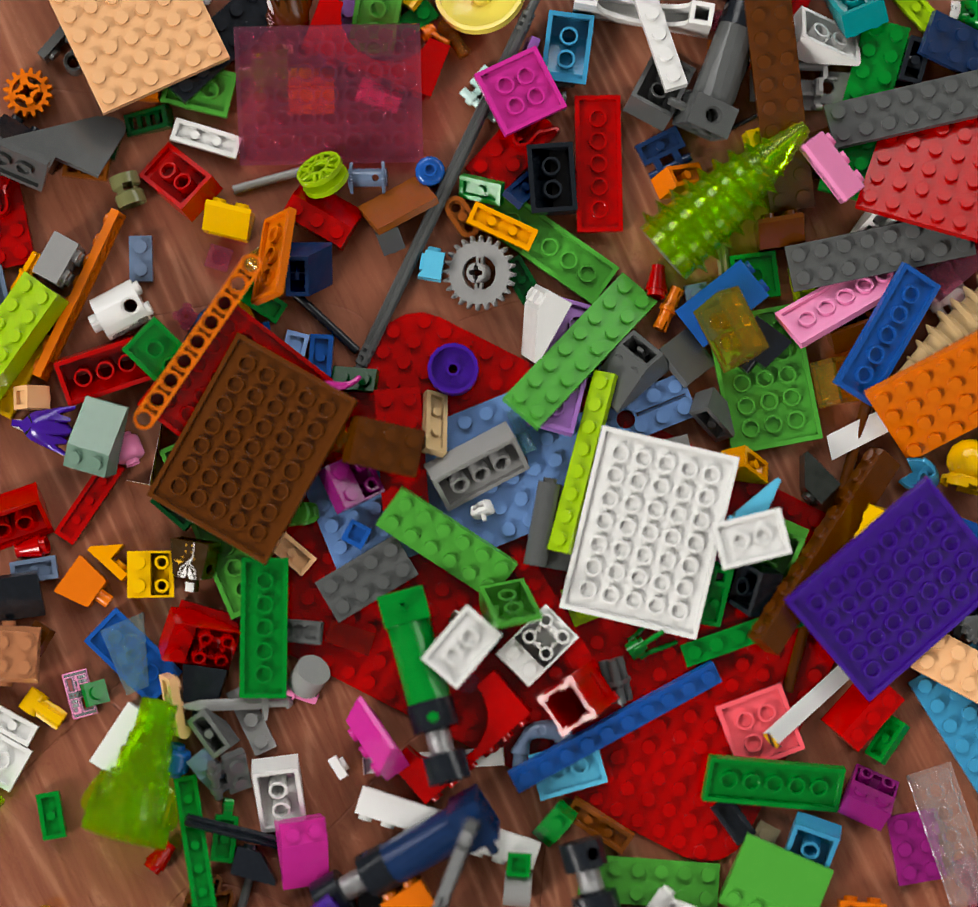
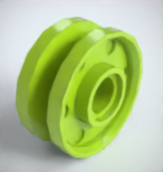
M332 151L321 152L312 156L297 171V180L303 186L305 194L313 199L325 198L334 194L344 186L349 178V172L344 164H342L341 157L337 152Z

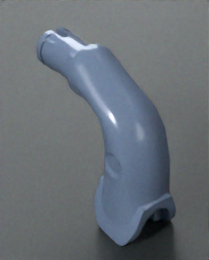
M554 720L532 722L525 727L511 749L513 754L512 768L527 760V755L530 753V744L533 739L546 738L554 739V742H561L572 736V732L562 737L557 730L559 728Z

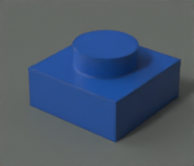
M351 519L341 539L362 550L372 529Z

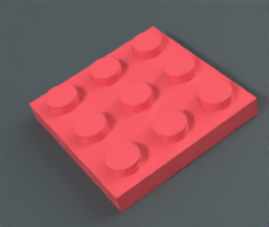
M781 683L715 707L733 756L777 760L806 749L798 727L779 743L781 746L779 748H773L763 736V733L790 709Z

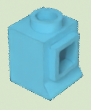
M428 246L425 253L421 254L419 271L421 272L418 274V279L441 283L445 253L441 252L440 248Z

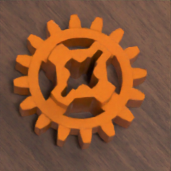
M21 68L20 75L13 72L12 76L14 79H6L9 87L3 88V91L8 95L3 97L5 102H10L7 105L10 110L15 108V115L18 116L22 112L23 117L27 119L29 113H31L34 118H37L36 112L40 111L44 114L43 107H51L48 99H54L53 94L49 93V91L53 90V86L46 85L50 80L47 76L42 78L43 73L40 70L34 74L33 68H29L28 73ZM30 79L38 81L39 83H41V85L32 84L30 82ZM20 82L19 87L15 90V87ZM27 89H30L32 92L30 97L27 98L25 94H27ZM42 96L41 101L38 104H36L38 99ZM16 102L26 103L27 108L18 105Z

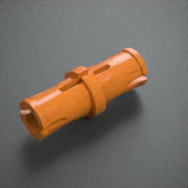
M671 285L664 303H661L659 307L661 310L653 324L654 329L666 333L673 315H676L675 311L685 292L684 290Z

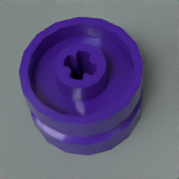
M457 343L444 344L437 348L430 356L427 366L429 380L433 387L440 393L451 397L461 396L470 391L475 385L479 374L478 362L473 352L466 346ZM457 366V372L450 373L449 367Z

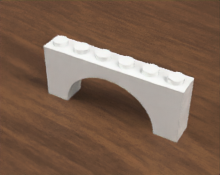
M574 0L573 13L594 15L595 19L642 27L633 0ZM692 0L684 4H661L670 32L702 38L708 37L713 21L714 3Z

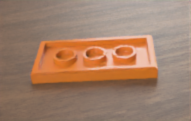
M288 207L264 219L258 254L262 261V268L254 279L251 304L259 306L284 293L296 217V209Z

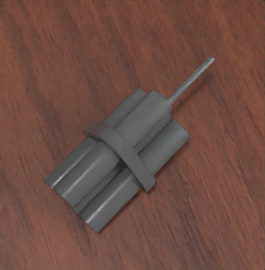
M618 656L609 660L599 661L601 674L612 691L615 690L619 696V699L613 704L617 703L623 708V704L633 699L629 682L631 681V676L627 674L624 657Z

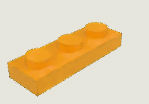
M477 201L466 221L467 224L527 252L530 251L539 231Z

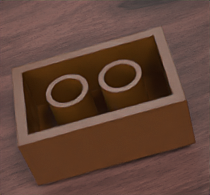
M351 416L342 462L400 476L416 477L425 431L361 416Z

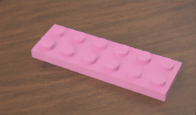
M896 272L819 287L776 312L775 319L802 349L877 306Z

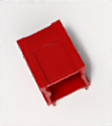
M594 659L537 697L541 706L544 705L559 729L557 730L562 737L572 732L586 720L593 719L619 699L615 690L612 691L598 670L599 666Z

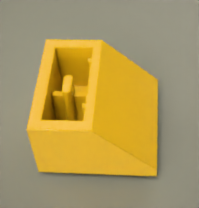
M213 197V200L206 199L202 224L204 233L249 243L255 215L249 209V206L238 202L235 203V206L226 203L227 200Z
M127 551V598L174 597L171 551Z

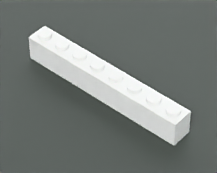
M363 785L354 813L359 814L358 818L371 822L372 819L381 821L380 825L383 827L394 829V826H397L405 831L440 812L442 809ZM500 828V837L494 842L499 849L498 853L491 855L488 849L484 847L471 854L480 858L485 854L492 857L491 861L505 865L508 852L531 853L530 869L533 870L541 841Z

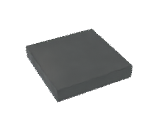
M688 328L659 349L665 355L669 370L684 388L715 365L711 355L702 347Z

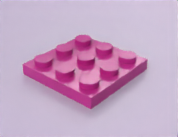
M536 45L475 73L473 76L504 137L567 108Z

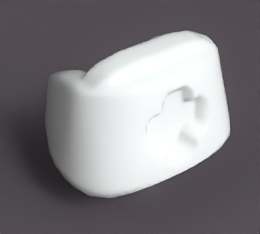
M484 499L470 507V514L475 520L482 519V521H486L487 516L495 513L490 499Z

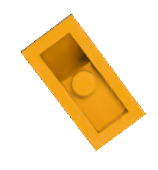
M126 545L90 546L87 549L121 581L127 579V565L119 558L117 561L114 560Z

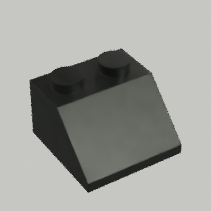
M808 451L799 457L800 491L803 493L801 497L809 505H820L841 483Z

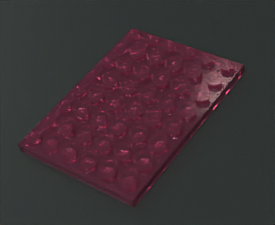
M420 23L234 27L240 166L303 164L316 154L327 151L337 152L342 159V164H349L350 162L381 163V161L385 163L419 162L420 159L424 158Z

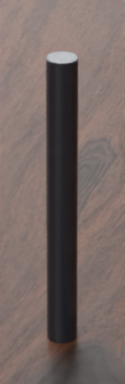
M291 296L354 355L360 350V347L305 296Z

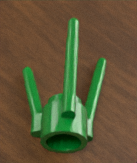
M640 627L632 636L627 638L629 642L624 646L635 661L638 658L642 660L651 654L677 645L678 641L674 640L647 650L649 649L647 645L663 635L664 631L660 630L646 640H643L641 637H638L646 628Z

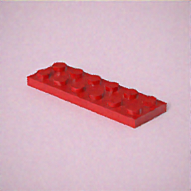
M575 95L577 233H623L620 95Z
M420 387L374 390L376 420L422 430L423 416ZM422 450L416 477H405L380 471V480L385 489V492L381 493L383 511L401 486H404L429 503L427 471L424 467L426 456Z

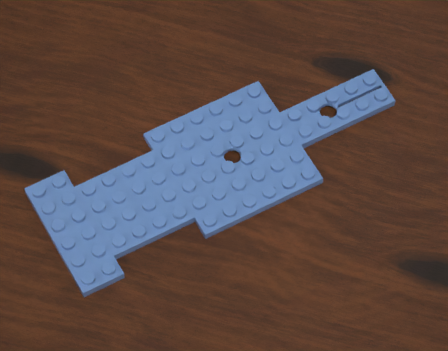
M672 375L652 384L622 410L630 411L634 415L635 422L632 427H620L617 423L618 413L611 407L605 426L648 436L693 418L689 413L693 399L688 387L684 388L677 378ZM507 393L448 416L447 452L506 421L516 437L524 456L527 458L530 469L449 512L427 473L429 503L495 547L528 535L538 481H543L544 477L557 479V484L564 486L583 412L578 414L572 437L541 428L537 431L532 426L527 425V422L502 401ZM425 453L426 463L438 457ZM377 470L376 472L380 478V471ZM317 475L307 493L309 502L315 503L318 506L320 518L317 522L336 569L392 536L376 526V521L383 513L382 494L337 515L319 475ZM484 499H490L495 513L487 516L486 521L473 519L470 514V507ZM351 519L372 529L362 550L341 539ZM399 541L409 558L419 554Z

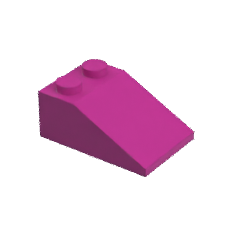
M317 813L274 821L283 890L307 887L312 881L329 873L328 838L325 817Z

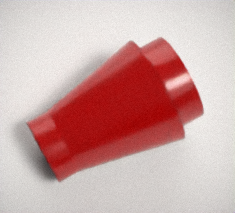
M653 264L651 266V272L645 288L647 296L650 295L656 300L664 299L665 294L668 293L665 266L662 264Z
M39 534L20 544H15L14 551L17 558L45 557L46 554L51 552V546L48 537Z
M165 840L162 845L145 858L146 861L143 865L158 876L161 871L164 872L177 848Z

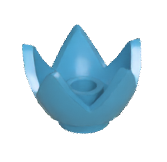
M926 457L923 459L906 458L912 473L900 479L898 483L907 489H911L924 476H927L937 487L940 480L939 473L930 460Z

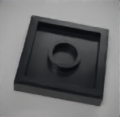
M38 570L0 575V622L46 615Z

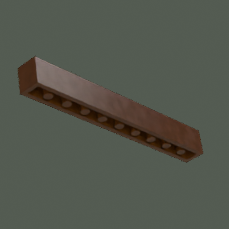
M869 447L863 454L858 466L852 471L849 480L839 491L836 500L826 511L825 517L815 528L814 534L808 543L802 548L801 554L790 567L783 582L779 584L777 591L770 602L766 604L761 616L753 624L748 637L765 652L779 655L801 622L784 599L854 539V535L863 520L865 510L869 504L876 505L901 466L884 449Z

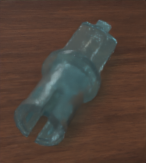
M514 410L508 411L507 417L523 454L536 450L537 448L529 433L530 427L526 426L524 419Z

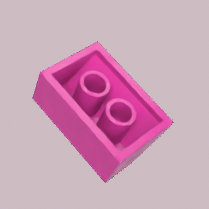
M362 696L357 698L346 719L350 727L347 731L355 742L359 740L361 744L359 750L366 759L370 757L373 762L370 764V767L377 777L382 775L388 781L410 764L369 704Z

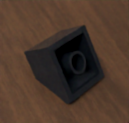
M760 562L734 567L726 602L749 617H760L766 604L770 602L777 591V587L782 582L784 575L771 566Z

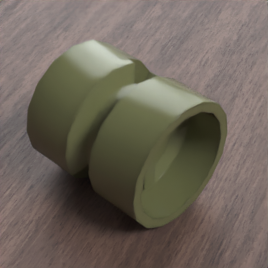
M137 170L125 171L108 179L112 191L117 193L115 201L119 211L129 210L147 202L144 190L139 188L141 181Z

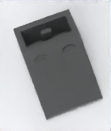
M635 330L631 331L619 342L599 369V371L618 375L610 407L619 414L669 371L665 355Z

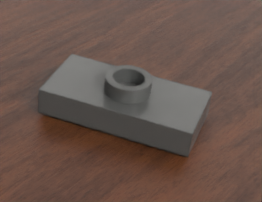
M288 619L287 642L322 645L324 622Z

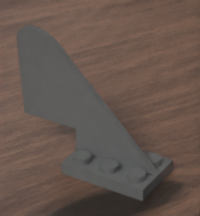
M95 116L7 138L0 137V175L42 192L47 174L54 160L98 178L124 137L126 125L123 121L114 117Z

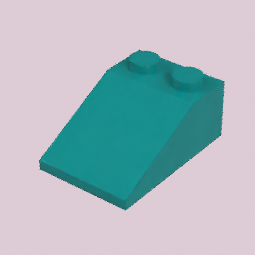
M824 0L836 25L846 38L858 36L864 31L877 28L889 22L884 0Z

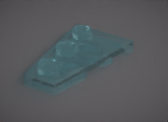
M144 612L100 630L127 695L149 686Z

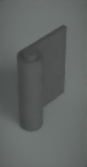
M544 477L543 481H538L523 563L568 572L571 555L547 549L563 490V485L557 484V479Z

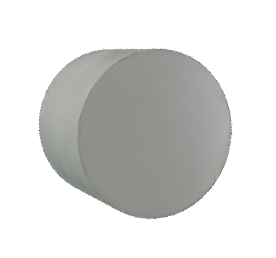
M303 656L289 674L288 684L290 689L301 698L310 699L316 697L330 678L329 666L318 656Z
M505 870L504 906L530 907L532 872H530V878L506 876Z

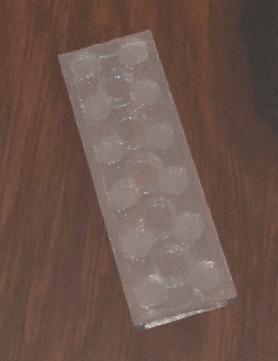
M951 762L907 775L906 777L951 907H966L978 903V838Z

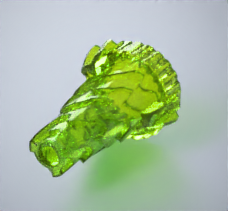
M142 697L132 731H129L125 745H122L119 750L115 767L112 766L110 771L101 769L81 798L80 804L85 811L81 824L83 829L139 846L155 849L166 848L170 831L177 826L178 816L175 789L168 786L171 771H168L172 758L171 745L176 731L173 724L178 705L152 697Z

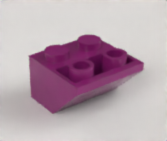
M339 460L324 467L318 473L337 515L385 492L383 484L374 469L343 463L342 460Z
M856 764L842 795L838 813L881 831L892 813L899 782L860 764Z

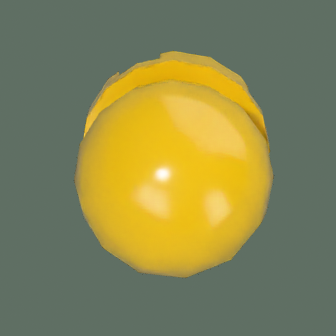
M961 440L953 445L947 454L946 465L949 473L942 474L939 483L944 487L952 484L957 486L956 491L978 496V440Z

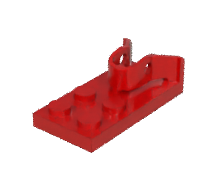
M545 118L507 137H504L500 129L464 169L471 175L505 182L506 189L528 168L526 145L551 143L560 133V128L558 126L555 127Z
M0 176V265L5 270L24 266L34 251L21 184L5 176Z

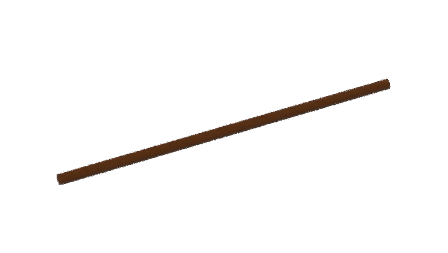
M862 401L856 421L860 419L858 438L862 435L872 406ZM861 446L847 452L839 480L841 485L837 488L834 501L855 469ZM806 626L800 627L797 632L782 686L786 692L793 693L810 633Z

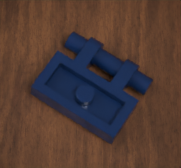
M676 125L634 146L644 167L651 164L655 167L654 171L648 173L650 180L667 166L688 164L693 161L690 153L683 156L679 153V150L685 148L686 145ZM672 155L674 160L662 165L660 160Z

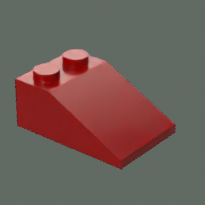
M170 142L138 174L146 184L191 222L205 209L206 199L213 200V197H216L223 189L210 173Z

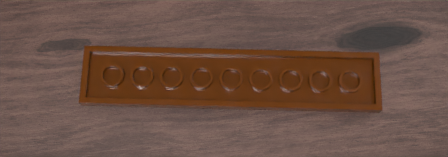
M743 0L769 213L815 207L811 165L799 151V148L808 142L792 1Z

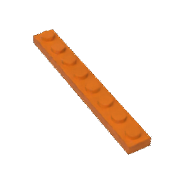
M111 208L110 212L104 216L102 229L94 237L91 252L85 256L80 275L75 277L73 289L70 295L65 298L69 301V304L53 325L50 337L43 344L44 350L40 358H37L33 365L34 371L32 375L44 381H48L54 369L53 363L59 358L124 223L126 216L120 211Z

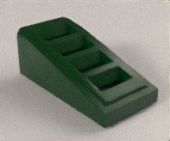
M166 104L123 115L128 138L166 131L174 127L172 108ZM152 115L155 116L156 125H153ZM142 117H145L147 127H144ZM135 118L137 119V130H135L133 119Z

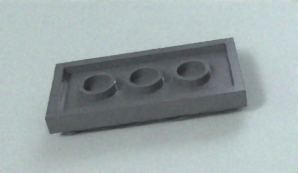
M391 536L318 580L315 584L340 623L376 601L377 597L388 594L419 574L398 539Z

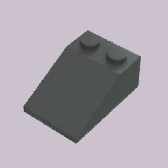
M651 56L623 111L663 132L676 109L668 105L669 97L672 96L681 100L687 87L665 93L653 56ZM680 60L687 83L689 84L696 68Z

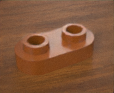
M452 196L445 204L446 215L463 238L470 239V236L476 237L480 229L473 227V230L469 232L464 229L471 208L462 197ZM459 205L461 209L456 213L452 211V207Z

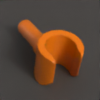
M433 24L420 28L424 32L421 34L423 40L427 41L430 37L447 45L450 44L448 39L437 33Z

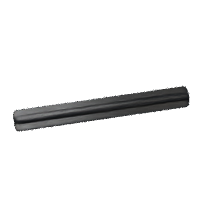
M187 814L184 820V825L187 827L278 849L276 835L193 814Z

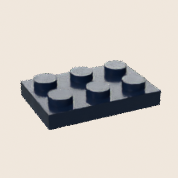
M938 10L932 11L917 54L958 74L977 70L978 30Z

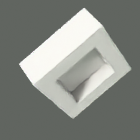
M335 755L328 760L339 780L349 775L347 770L350 767L343 756L339 758Z

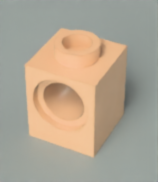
M22 385L13 387L14 410L38 411L50 409V386Z

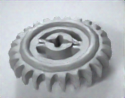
M479 235L478 242L474 236H470V243L462 239L463 247L454 245L457 253L448 252L452 261H444L445 264L450 266L449 269L442 270L443 273L449 274V277L443 279V282L451 283L446 288V291H455L451 298L456 299L460 297L458 305H463L467 301V309H471L475 304V310L479 311L483 304L484 309L489 310L490 302L494 307H497V299L505 301L503 293L511 294L508 285H515L510 280L511 277L517 276L516 273L511 272V269L516 267V264L509 263L513 255H505L508 248L503 247L500 249L501 241H496L493 245L492 237H488L486 242L483 235ZM476 257V262L470 264L466 270L467 278L475 283L473 289L465 280L464 271L467 263ZM485 257L492 261L496 272L493 283L486 289H484V283L490 279L491 269L485 264ZM475 271H482V275H475Z

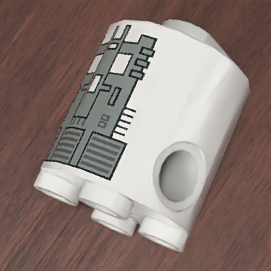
M129 279L89 300L94 314L88 316V320L96 333L104 330L109 340L113 341L147 323L152 318L151 315L154 314L150 303L148 301L144 302L140 295L143 294V290L137 280L132 282ZM127 299L136 301L137 308L135 310H128L125 307Z

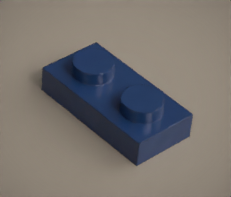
M528 171L507 187L502 194L518 210L530 201Z

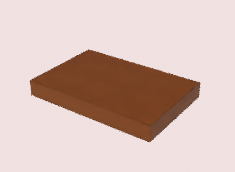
M416 176L386 191V193H382L358 206V208L376 233L381 235L439 204V201L427 185L421 184Z

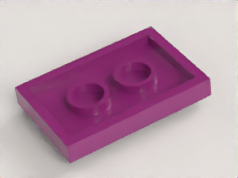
M933 809L890 815L887 820V828L898 886L945 878Z

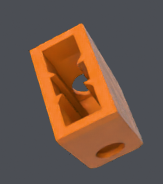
M83 555L78 556L54 590V592L87 608H91L95 601L107 608L114 596L104 590L109 583L108 579Z

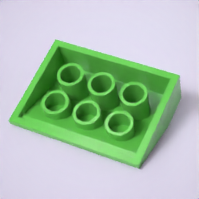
M747 833L719 892L718 903L727 907H820L834 870Z

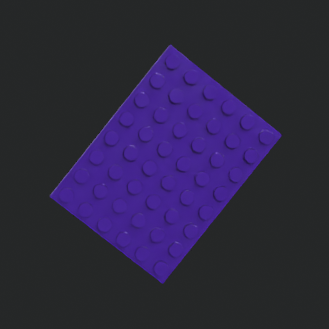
M924 476L788 595L784 601L862 695L870 702L978 607V538L930 478Z

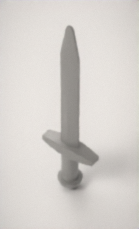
M287 696V698L207 699L187 703L183 707L196 711H201L204 708L210 711L261 709L263 720L267 721L269 708L286 707V709H289L293 705V700L290 696Z

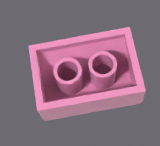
M821 131L801 146L799 151L839 203L842 204L864 187L862 182L865 179L857 169L854 171L848 165L851 161L843 151L840 153L834 147L836 141L830 133L824 134Z

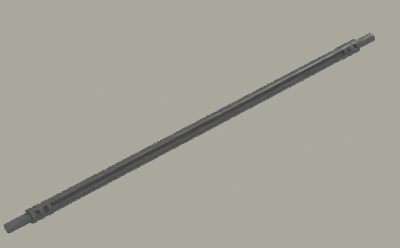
M530 0L526 10L523 9L498 63L518 53L533 22L534 12L540 0ZM483 95L435 193L439 204L427 210L355 360L357 363L356 368L368 367L490 112V108Z

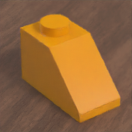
M743 445L721 450L723 454L740 458L734 481L768 484V462L749 447Z

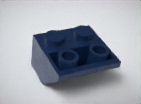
M291 242L285 280L286 296H311L333 285L332 242Z

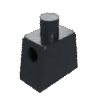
M756 316L738 349V352L745 356L738 365V368L748 375L756 365L764 370L792 341Z
M183 664V702L191 703L199 700L220 699L229 670ZM192 710L191 717H193L200 711Z

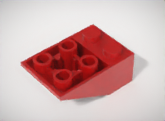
M170 607L158 643L162 661L229 670L240 639V630L195 610Z

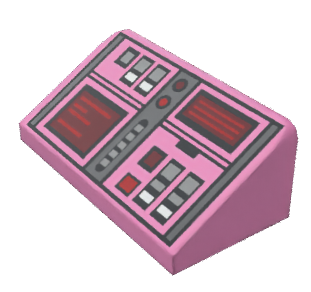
M87 669L62 674L73 719L97 714L96 705L86 708L80 687L82 684L90 683Z

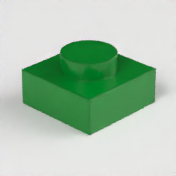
M105 679L80 685L86 708L110 701Z
M508 852L506 876L530 878L532 854Z

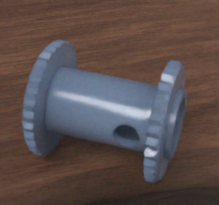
M381 161V168L353 169V162L349 163L348 187L351 194H354V187H382V193H386L387 168H385L384 161ZM374 174L379 177L377 181L373 180Z

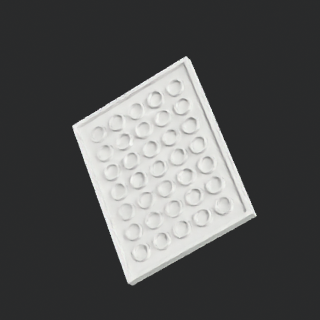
M602 425L559 607L652 630H663L665 633L696 640L717 555V546L711 524L725 521L740 458Z

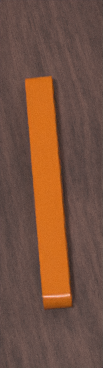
M248 253L241 258L133 415V421L137 428L147 430L154 425L262 268V261L257 255ZM248 258H255L257 260V268L253 271H248L245 268V261ZM236 277L244 280V286L240 290H235L231 286L232 280ZM223 296L229 297L231 300V304L227 309L218 307V300ZM208 316L217 318V325L214 328H207L204 325V321ZM195 335H200L204 338V343L199 348L191 345V339ZM186 354L191 358L188 366L182 367L177 363L180 355ZM168 374L176 375L177 383L173 386L166 385L164 383L165 376ZM155 393H160L164 396V401L160 405H154L151 402V396ZM146 412L150 415L151 419L147 424L138 422L137 417L140 413Z

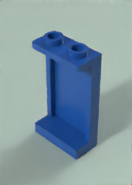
M740 259L675 311L703 348L770 296L767 293L770 288L763 279L758 281L753 273L756 271L748 260L743 263Z

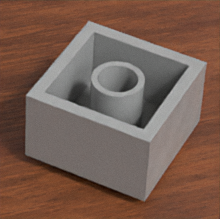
M54 231L32 272L63 290L65 286L69 287L75 276L72 273L76 266L80 267L86 256L84 254L85 249L77 242Z

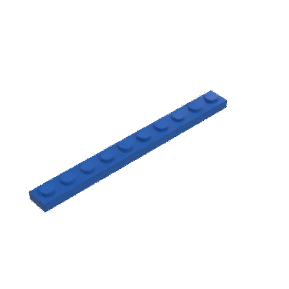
M709 660L511 768L507 772L517 792L521 793L722 682V679L714 662Z

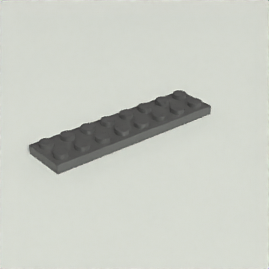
M978 69L824 105L823 109L829 132L836 141L834 147L837 150L978 118Z
M905 222L784 247L793 293L896 272L901 262L916 268L977 254L975 244L972 241Z

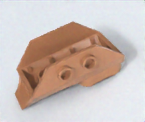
M2 621V625H0V686L11 687L13 682L39 683L42 627L16 626V621Z

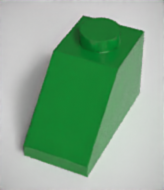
M560 798L531 833L546 846L551 847L571 826L578 813Z

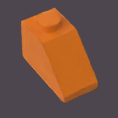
M699 162L667 166L651 179L660 200L676 198L708 183Z

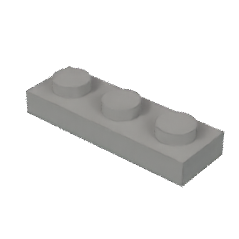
M240 687L226 693L228 699L239 698ZM260 709L234 710L255 756L277 746L266 721L263 720Z

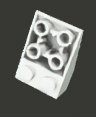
M547 604L540 609L543 620L526 623L495 654L526 687H529L579 638Z

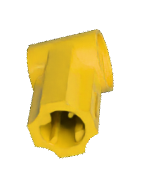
M31 687L19 704V707L29 715L37 716L57 730L66 719L68 713L48 700L49 697L40 690Z

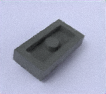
M61 26L37 52L46 63L50 60H55L61 53L60 48L65 43H69Z

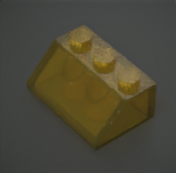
M739 286L718 291L693 312L724 373L752 360L769 347Z

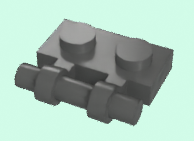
M242 747L220 755L221 763L216 764L214 760L207 763V778L211 781L209 786L210 792L214 795L216 801L223 799V792L226 789L232 795L252 787L247 758Z

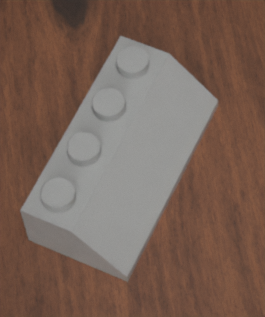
M506 421L448 451L443 458L437 457L424 464L448 512L530 469L516 437Z

